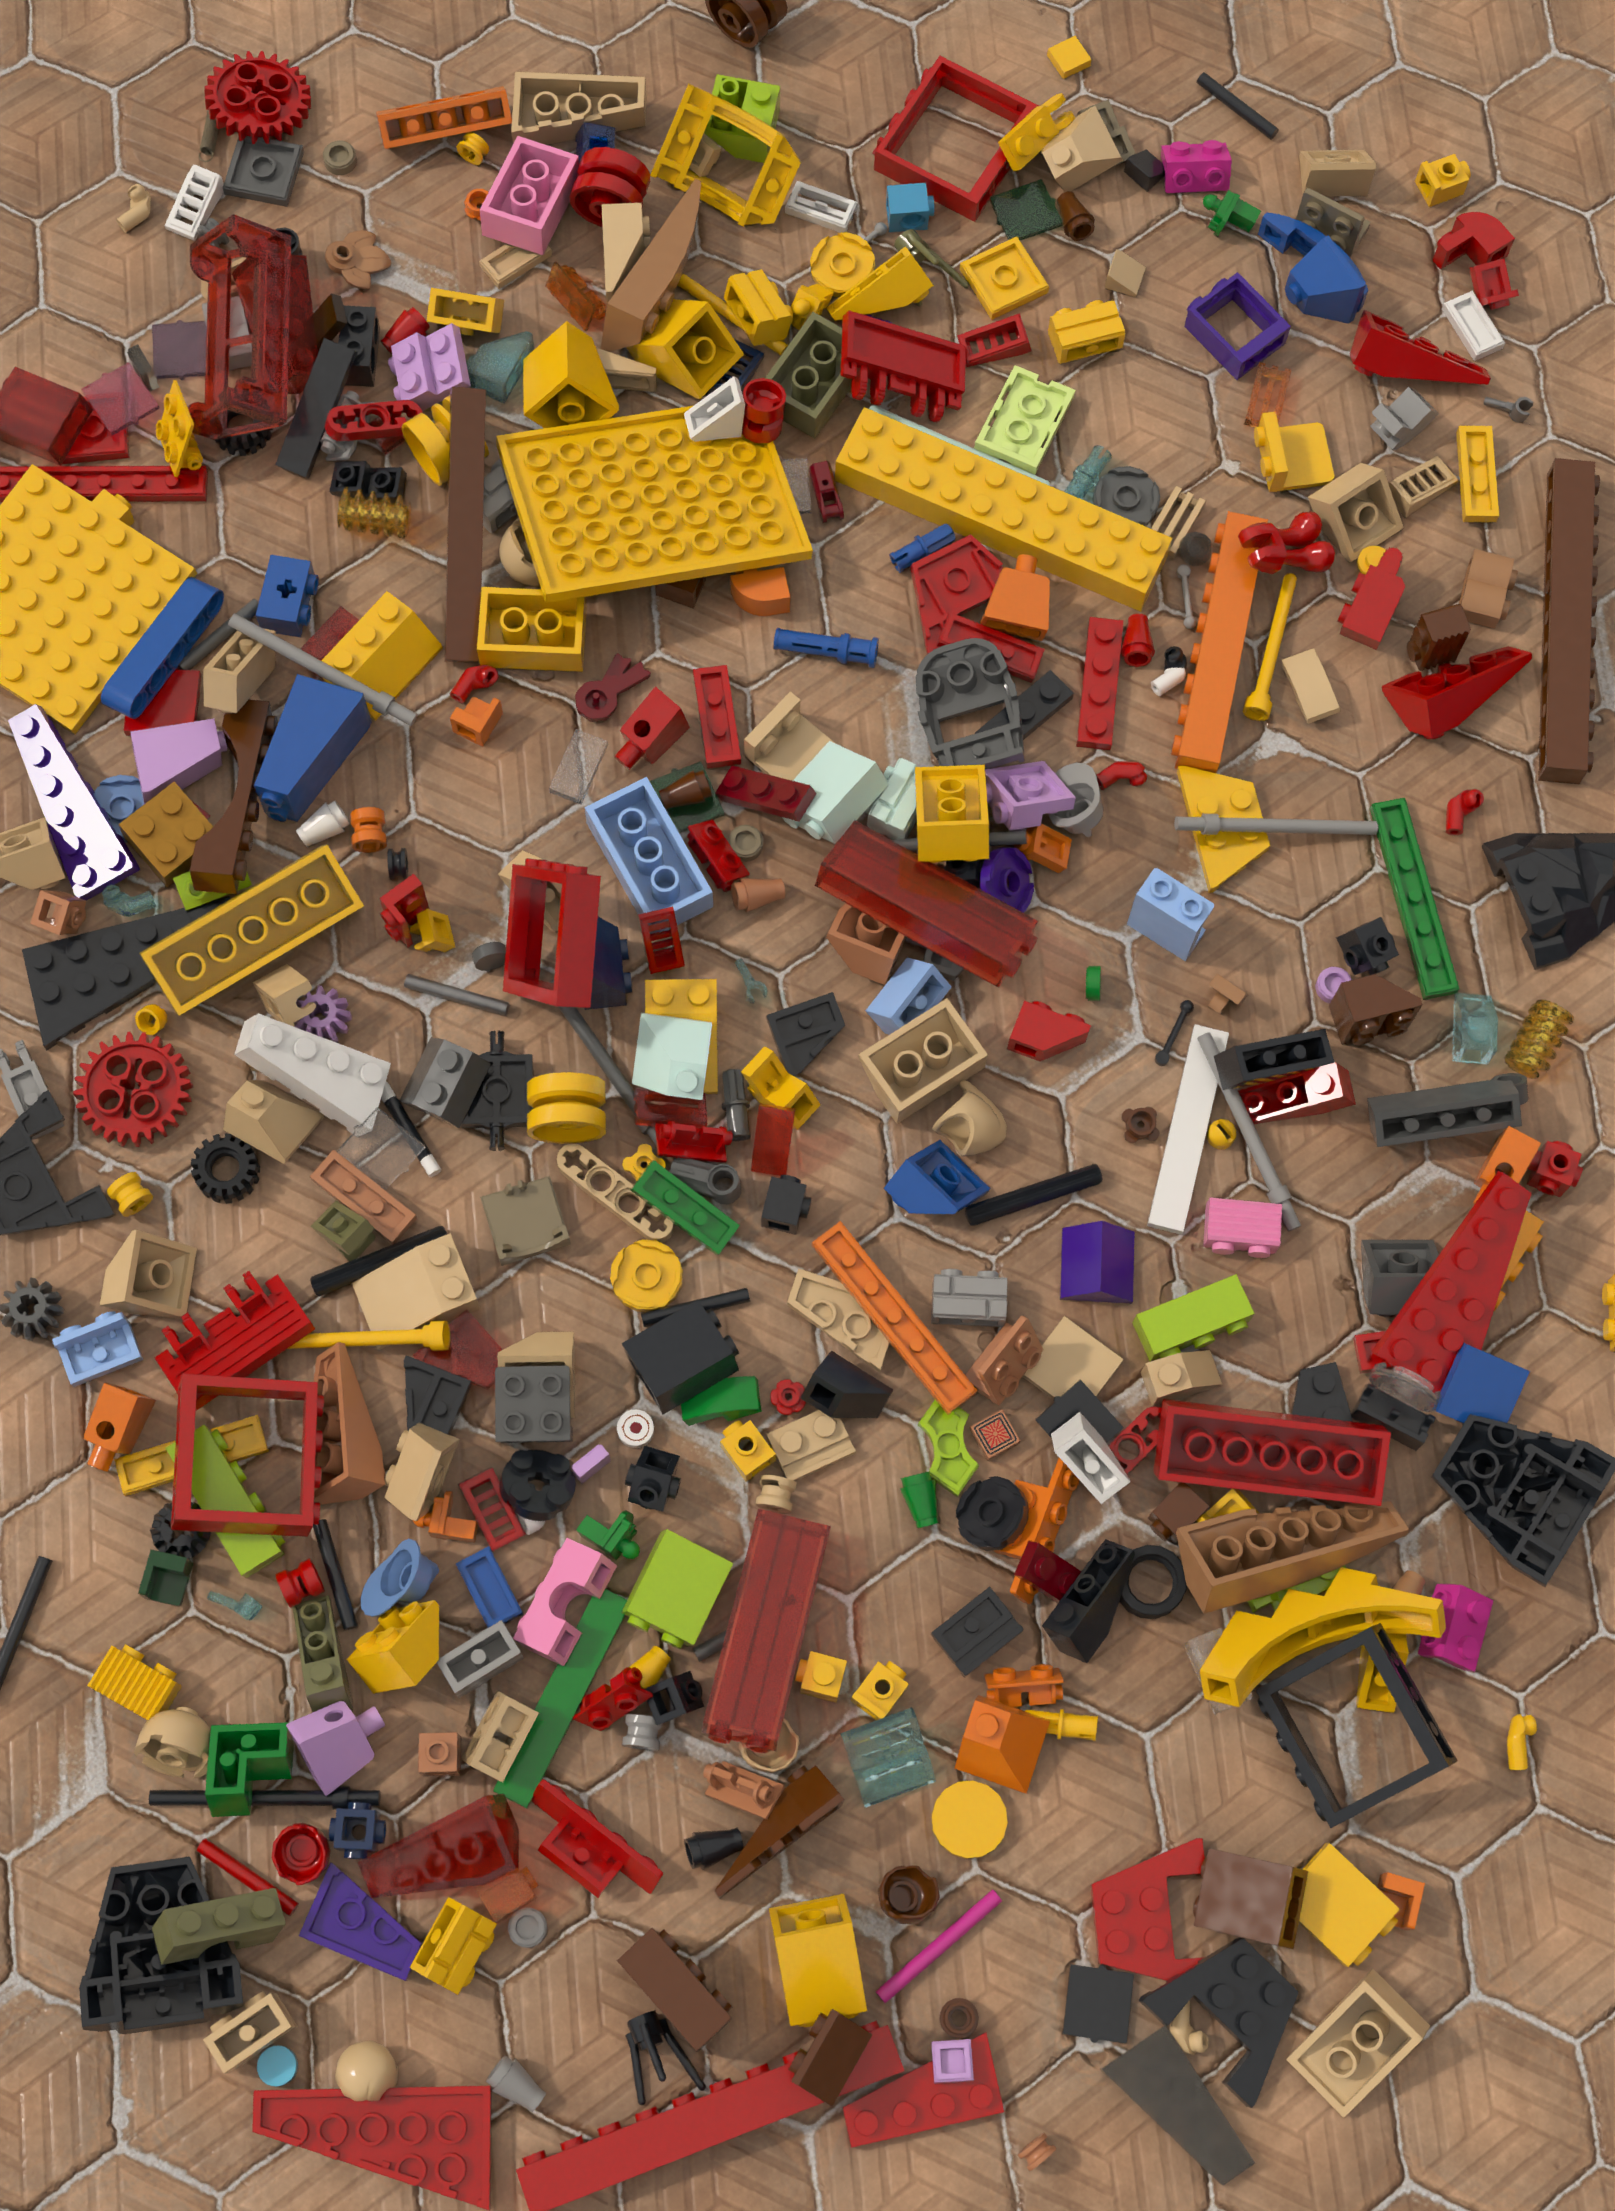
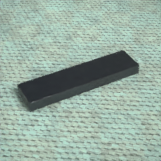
M323 339L275 464L276 466L309 479L322 446L320 440L325 432V422L328 413L338 405L358 352L328 339Z

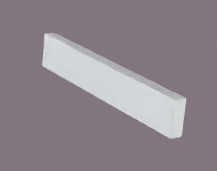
M1196 1024L1193 1027L1147 1223L1148 1227L1180 1235L1184 1231L1218 1084L1197 1038L1210 1032L1221 1053L1226 1049L1229 1032Z

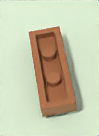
M335 1150L331 1151L310 1176L315 1184L339 1203L365 1218L375 1228L374 1230L391 1244L397 1243L417 1219L416 1214Z

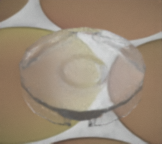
M1384 1362L1374 1365L1369 1375V1381L1372 1385L1376 1386L1375 1388L1416 1410L1425 1412L1436 1411L1442 1395L1440 1391H1436L1435 1394L1432 1392L1434 1386L1430 1381L1401 1366H1394L1393 1370L1385 1369L1387 1364Z

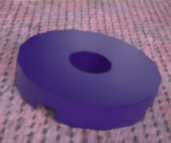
M1003 847L991 851L989 859H985L982 866L980 888L983 900L988 909L997 917L1009 918L1019 916L1026 911L1032 900L1034 883H1030L1029 874H1033L1032 868L1026 856L1017 848ZM1007 877L1009 880V887H1007Z

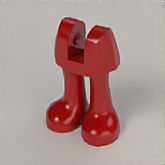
M1302 512L1294 517L1289 528L1278 529L1272 523L1262 522L1242 529L1238 535L1243 548L1259 547L1247 559L1250 567L1261 572L1275 574L1281 570L1282 565L1299 567L1309 572L1321 573L1327 571L1334 562L1335 552L1333 546L1326 541L1314 542L1321 533L1322 528L1321 518L1315 512ZM1285 546H1291L1296 549H1286Z

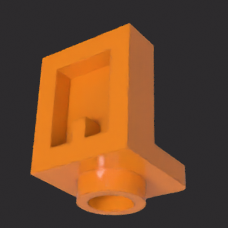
M1041 823V826L1026 829L1027 844L1014 845V848L1021 851L1028 861L1031 859L1060 873L1067 869L1072 839Z

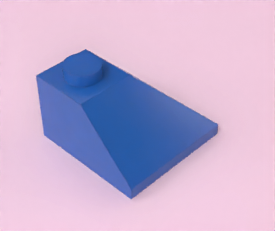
M1327 235L1289 272L1285 292L1288 300L1293 305H1297L1303 314L1349 324L1355 319L1366 284L1329 235Z
M941 1140L936 1141L906 1159L884 1187L898 1206L904 1208L908 1213L956 1214L987 1194L991 1189Z

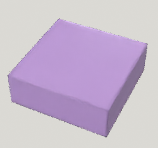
M598 1444L572 1465L573 1474L581 1484L611 1461L609 1453L602 1445Z
M971 2039L931 2042L934 2084L974 2081Z

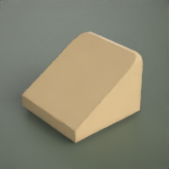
M1116 249L1108 271L1105 288L1136 297L1146 267L1123 251Z

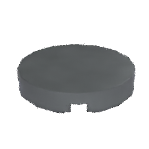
M1131 466L1116 467L1109 470L1108 474L1103 477L1101 476L1097 481L1092 500L1096 506L1147 526L1156 516L1160 503L1159 487L1155 481L1153 483L1148 477L1149 474L1141 469Z

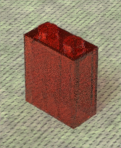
M14 367L9 377L3 382L0 391V441L61 466L94 409L81 393Z

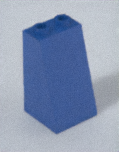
M297 674L254 784L263 810L268 817L280 822H285L286 819L298 822L370 728L371 718L364 693Z

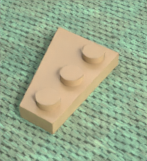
M798 1268L787 1306L880 1373L890 1344L889 1341L841 1282Z

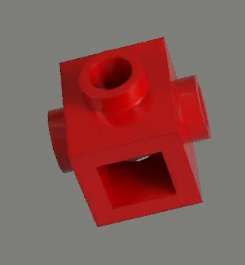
M1547 1141L1540 1150H1537L1527 1168L1531 1172L1526 1185L1537 1188V1190L1544 1194L1561 1197L1570 1186L1576 1187L1579 1182L1583 1167L1578 1166L1582 1154L1573 1151V1147L1567 1143Z

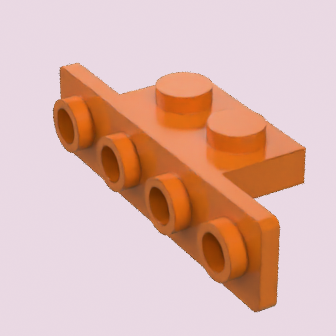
M1058 1458L1048 1488L1020 1480L1015 1481V1485L1024 1492L1029 1505L1028 1521L1023 1533L1014 1543L1001 1550H994L996 1553L1021 1559L1028 1541L1040 1543L1054 1552V1541L1058 1530L1067 1517L1069 1500L1080 1481L1060 1458ZM1015 1576L1010 1593L1023 1603L1031 1604L1035 1594L1039 1591Z

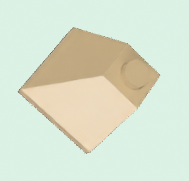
M1096 106L1075 117V120L1070 125L1060 130L1041 149L1055 180L1064 192L1073 191L1123 161Z
M45 817L0 833V878L30 890L39 887L41 889L52 888L60 880L66 878L60 855Z
M247 1080L226 1104L223 1130L285 1164L324 1119V1114L265 1080Z
M132 1230L105 1271L100 1306L129 1314L182 1319L181 1316L187 1313L197 1248L139 1230Z
M537 1332L498 1352V1367L568 1366L570 1368V1418H575L574 1332Z

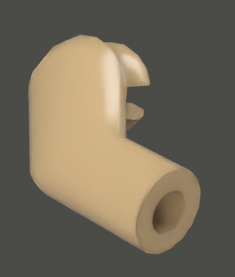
M135 184L128 189V196L131 198L130 210L116 219L118 225L125 233L147 219L150 214L151 197L149 192L145 191L143 185Z
M1190 1999L1170 2023L1169 2028L1170 2033L1182 2050L1188 2054L1195 2055L1196 2052H1205L1209 2043L1207 2035L1202 2031H1195L1189 2023Z

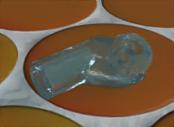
M109 885L102 892L105 906L124 917H131L157 907L151 891L131 897L121 892L119 886Z

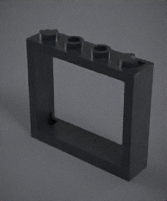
M1381 1623L1369 1627L1256 1689L1259 1696L1257 1701L1260 1710L1267 1718H1271L1278 1731L1276 1732L1278 1743L1286 1753L1289 1752L1296 1764L1295 1773L1304 1787H1308L1315 1799L1314 1808L1322 1821H1327L1330 1828L1458 1761ZM1364 1645L1429 1763L1342 1809L1278 1691Z

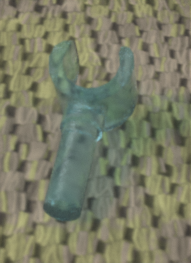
M742 958L736 960L735 964L747 986L746 1000L751 1004L755 1003L750 993V990L754 988L760 989L764 998H766L768 992L766 985L761 981H755Z
M210 1591L207 1597L210 1601L234 1610L246 1620H252L262 1608V1605L247 1593L244 1594L239 1602L213 1591Z

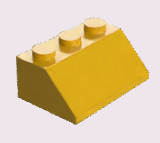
M386 591L321 661L379 693L381 691L395 697L396 700L443 649V646L412 609ZM323 678L324 682L335 685L334 683ZM366 702L370 717L376 721L382 714L373 710V705Z

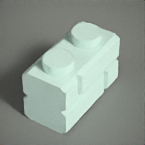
M899 758L895 767L889 765L883 775L889 785L864 812L868 814L867 826L882 835L885 834L893 840L907 839L917 821L916 764Z

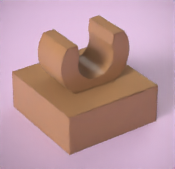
M1217 973L1209 985L1218 992L1208 1006L1221 1015L1230 1000L1241 1006L1248 994Z

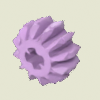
M318 985L316 994L311 995L309 991L304 995V1001L297 999L296 1004L298 1007H304L307 1003L314 1002L316 1008L311 1014L294 1022L296 1023L294 1027L325 1039L330 1038L331 1041L336 1043L338 1042L337 1032L347 1034L348 1027L345 1022L350 1021L352 1015L350 1011L345 1010L348 1006L346 998H338L337 990L332 988L325 995L323 987ZM318 1013H322V1015L326 1016V1018L323 1020H319V1018L315 1016Z

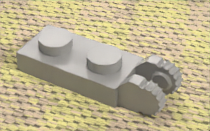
M23 1040L16 1042L15 1045L16 1051L24 1065L13 1070L7 1054L0 1049V1068L3 1073L1 1077L18 1116L26 1112L38 1100L37 1098L48 1090L38 1065L32 1059ZM63 1121L33 1136L32 1140L63 1127Z

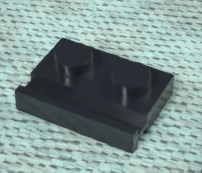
M988 1587L931 1632L930 1635L965 1678L1022 1633L1024 1629L1014 1619L1011 1612L992 1588Z

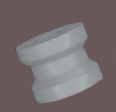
M626 1714L625 1724L628 1726L627 1735L622 1739V1746L640 1750L659 1751L660 1741L657 1739V1734L663 1724L656 1725L653 1716Z

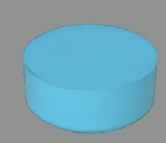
M285 2046L267 2048L262 2052L257 2062V2072L260 2079L265 2084L275 2087L284 2086L291 2082L298 2070V2060L295 2053Z

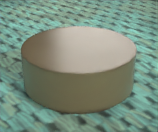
M331 142L323 151L325 167L332 174L345 175L350 173L356 166V153L353 146L348 142Z
M740 825L734 828L728 837L729 844L743 862L756 859L762 852V835L757 828L751 825Z

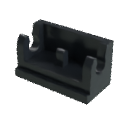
M1370 1383L1366 1384L1351 1413L1352 1418L1361 1423L1383 1425L1391 1432L1390 1438L1417 1451L1425 1443L1429 1435L1427 1431L1431 1424L1434 1423L1436 1417L1431 1414L1427 1415L1376 1389V1386Z

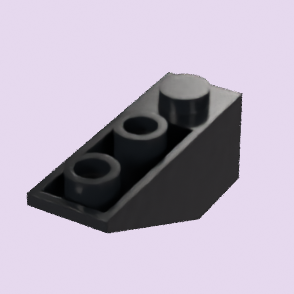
M1105 1539L1048 1616L1042 1627L1060 1652L1088 1663L1109 1634L1135 1556L1134 1550Z

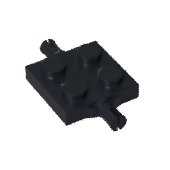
M498 1030V1043L496 1044V1031L489 1032L490 1052L478 1055L491 1065L461 1124L462 1128H484L490 1130L489 1150L496 1151L497 1137L498 1150H504V1130L512 1127H527V1113L533 1109L527 1103V1082L533 1078V1055L512 1054L504 1051L505 1032Z

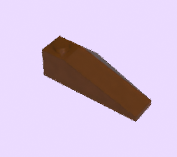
M804 1765L787 1778L790 1785L781 1793L767 1820L763 1819L715 1889V1894L719 1899L842 1807L844 1798L816 1765L810 1770Z

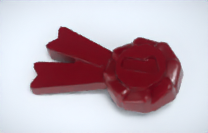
M617 653L602 681L586 682L577 690L575 699L578 713L590 722L608 720L617 709V696L650 678V671L643 669L642 662L629 669L631 667V658H622Z

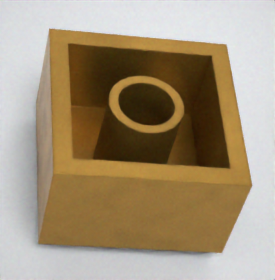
M175 781L119 823L124 838L166 887L174 883L173 877L190 870L196 841L213 828L211 823Z

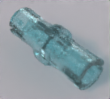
M1095 445L1083 465L1077 466L1073 472V479L1064 492L1083 500L1088 490L1095 488L1099 482L1098 476L1107 463L1111 461V453L1106 450L1101 459H1098L1104 447Z

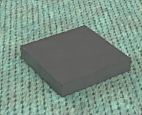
M246 136L243 141H239L238 137L223 185L224 195L288 207L304 154L303 145L270 139L269 144H266L263 137H258L257 142L252 144L250 136Z

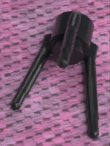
M654 2010L639 2015L627 2022L630 2033L625 2036L630 2047L639 2105H644L646 2100L638 2045L641 2051L648 2050L658 2079L664 2082L666 2074L656 2046L663 2043L661 2035H663L700 2091L705 2090L706 2085L671 2033L666 2018L659 2020Z

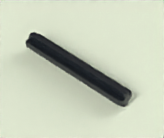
M1092 1164L968 1205L965 1208V1215L969 1224L975 1226L1098 1185L1103 1180L1102 1173L1097 1164Z
M437 1226L314 1275L310 1278L314 1293L317 1296H322L352 1284L354 1281L411 1249L447 1235L444 1226Z

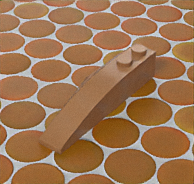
M695 179L607 303L601 342L602 350L610 352L640 344L647 332L650 334L654 332L661 312L669 310L674 299V291L681 279L690 254L699 209L700 180Z
M1386 1501L1382 1502L1381 1506L1358 1503L1345 1504L1342 1509H1329L1325 1505L1310 1506L1308 1511H1291L1290 1507L1275 1508L1273 1513H1256V1509H1245L1177 1528L1176 1535L1186 1585L1203 1614L1279 1592L1336 1570L1407 1535L1409 1528L1392 1502Z

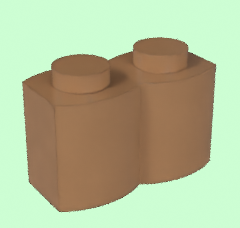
M1474 549L1469 559L1458 603L1462 605L1468 622L1495 629L1500 619H1506L1511 603L1510 600L1505 599L1507 589L1513 590L1518 574L1517 570H1513V558Z

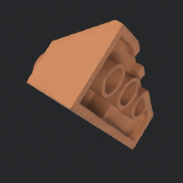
M910 852L901 853L887 868L920 885L919 888L925 893L938 863L929 861L918 862V854ZM846 902L839 909L826 938L853 973L886 985L908 934L854 904Z
M338 1342L317 1356L313 1382H318V1395L324 1396L322 1417H317L316 1430H322L323 1433L321 1453L315 1454V1466H321V1484L319 1489H314V1502H320V1505L363 1499L385 1485L382 1449L345 1343Z

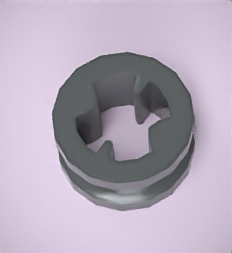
M213 218L207 220L206 226L200 225L197 228L202 240L214 252L220 250V244L226 245L229 243L226 232Z

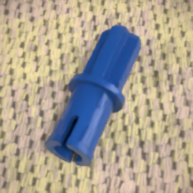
M943 524L922 537L919 535L915 536V541L890 553L889 556L892 564H897L895 569L901 573L904 569L910 567L912 563L954 542L956 537L953 529L948 524Z

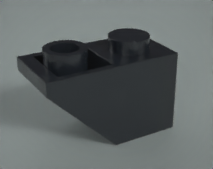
M831 1351L813 1373L801 1399L831 1418H878L889 1400L893 1389Z

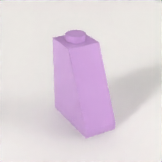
M214 718L130 732L144 804L174 781L182 790L222 766L221 752L227 751L225 735L223 731H217Z

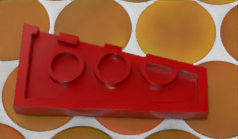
M985 2032L971 2040L974 2081L934 2084L933 2062L930 2061L842 2107L851 2148L1003 2113L1004 2108L987 2033Z

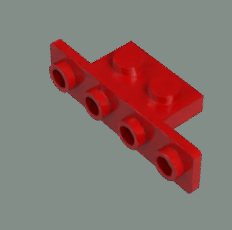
M544 1779L541 1780L533 1793L532 1802L556 1820L558 1824L541 1843L538 1851L597 1898L600 1897L620 1871L647 1893L651 1894L664 1875L658 1869L656 1863L651 1858L639 1854L630 1847L623 1836L616 1832H611L598 1822L591 1811L575 1804L559 1786L550 1784Z

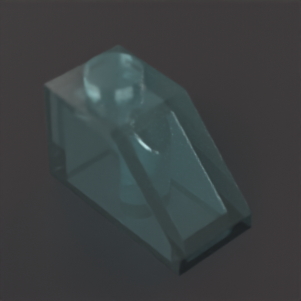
M525 331L482 344L476 355L472 354L466 363L471 384L469 388L486 389V396L505 404L523 372V359L534 350L533 334Z
M1455 993L1452 1061L1488 1065L1497 1052L1498 1016L1492 998L1489 995Z

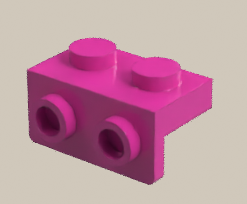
M1208 140L1203 144H1188L1178 141L1173 142L1171 145H1161V160L1165 170L1164 188L1166 193L1229 190L1232 159L1226 143Z
M1437 1584L1432 1598L1443 1600L1446 1629L1441 1638L1421 1635L1418 1654L1426 1658H1438L1464 1671L1475 1672L1494 1600L1463 1585Z

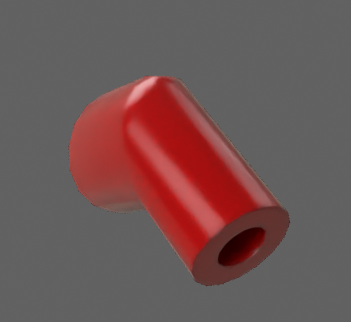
M489 665L469 667L463 672L449 694L457 702L464 703L472 690L493 686L499 678L498 671L495 667Z
M1467 789L1449 800L1446 811L1445 832L1447 834L1460 835L1463 833L1464 817L1483 804L1484 796L1478 789Z

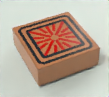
M1002 1409L970 1426V1431L987 1461L1020 1443L1019 1437Z

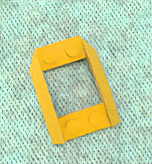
M688 83L650 176L673 184L675 188L684 192L688 190L695 179L700 180V200L737 221L738 225L744 227V225L761 223L760 225L775 222L801 161L785 136L743 109ZM711 115L731 123L771 147L747 201L706 176L699 177L689 168Z

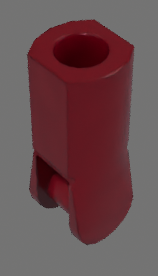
M830 462L813 463L808 470L822 523H827V519L839 517L840 520L844 519L843 506ZM834 500L835 504L824 505V502Z

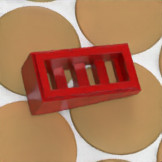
M1020 313L957 335L959 344L966 346L967 367L1011 358L1032 351ZM1016 332L1017 339L1011 341L1009 334ZM1002 335L1005 344L998 345L996 336ZM983 339H990L991 349L986 350ZM976 341L979 353L973 355L970 342Z
M673 906L638 914L650 974L684 967V958ZM666 919H668V921H664V922H660V923H655V924L648 925V923H653V922H657V921H661V920H666ZM669 928V930L650 934L651 931ZM671 937L670 939H666V940H662V941H657V942H653V943L651 942V941H654V940H659V939ZM672 946L671 948H666V949H662V950H658V951H653V950H655V949Z
M490 1467L459 1483L458 1486L493 1552L526 1534L509 1501L507 1500L505 1503L502 1499L499 1488L500 1481L494 1469ZM490 1481L491 1489L473 1497L471 1490ZM497 1495L498 1502L480 1511L477 1504ZM504 1508L506 1515L488 1524L486 1523L485 1517ZM511 1522L512 1529L493 1537L492 1530Z

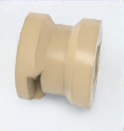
M761 1475L760 1485L762 1492L756 1498L755 1506L772 1512L791 1513L792 1503L790 1496L791 1493L795 1492L797 1482L775 1475Z

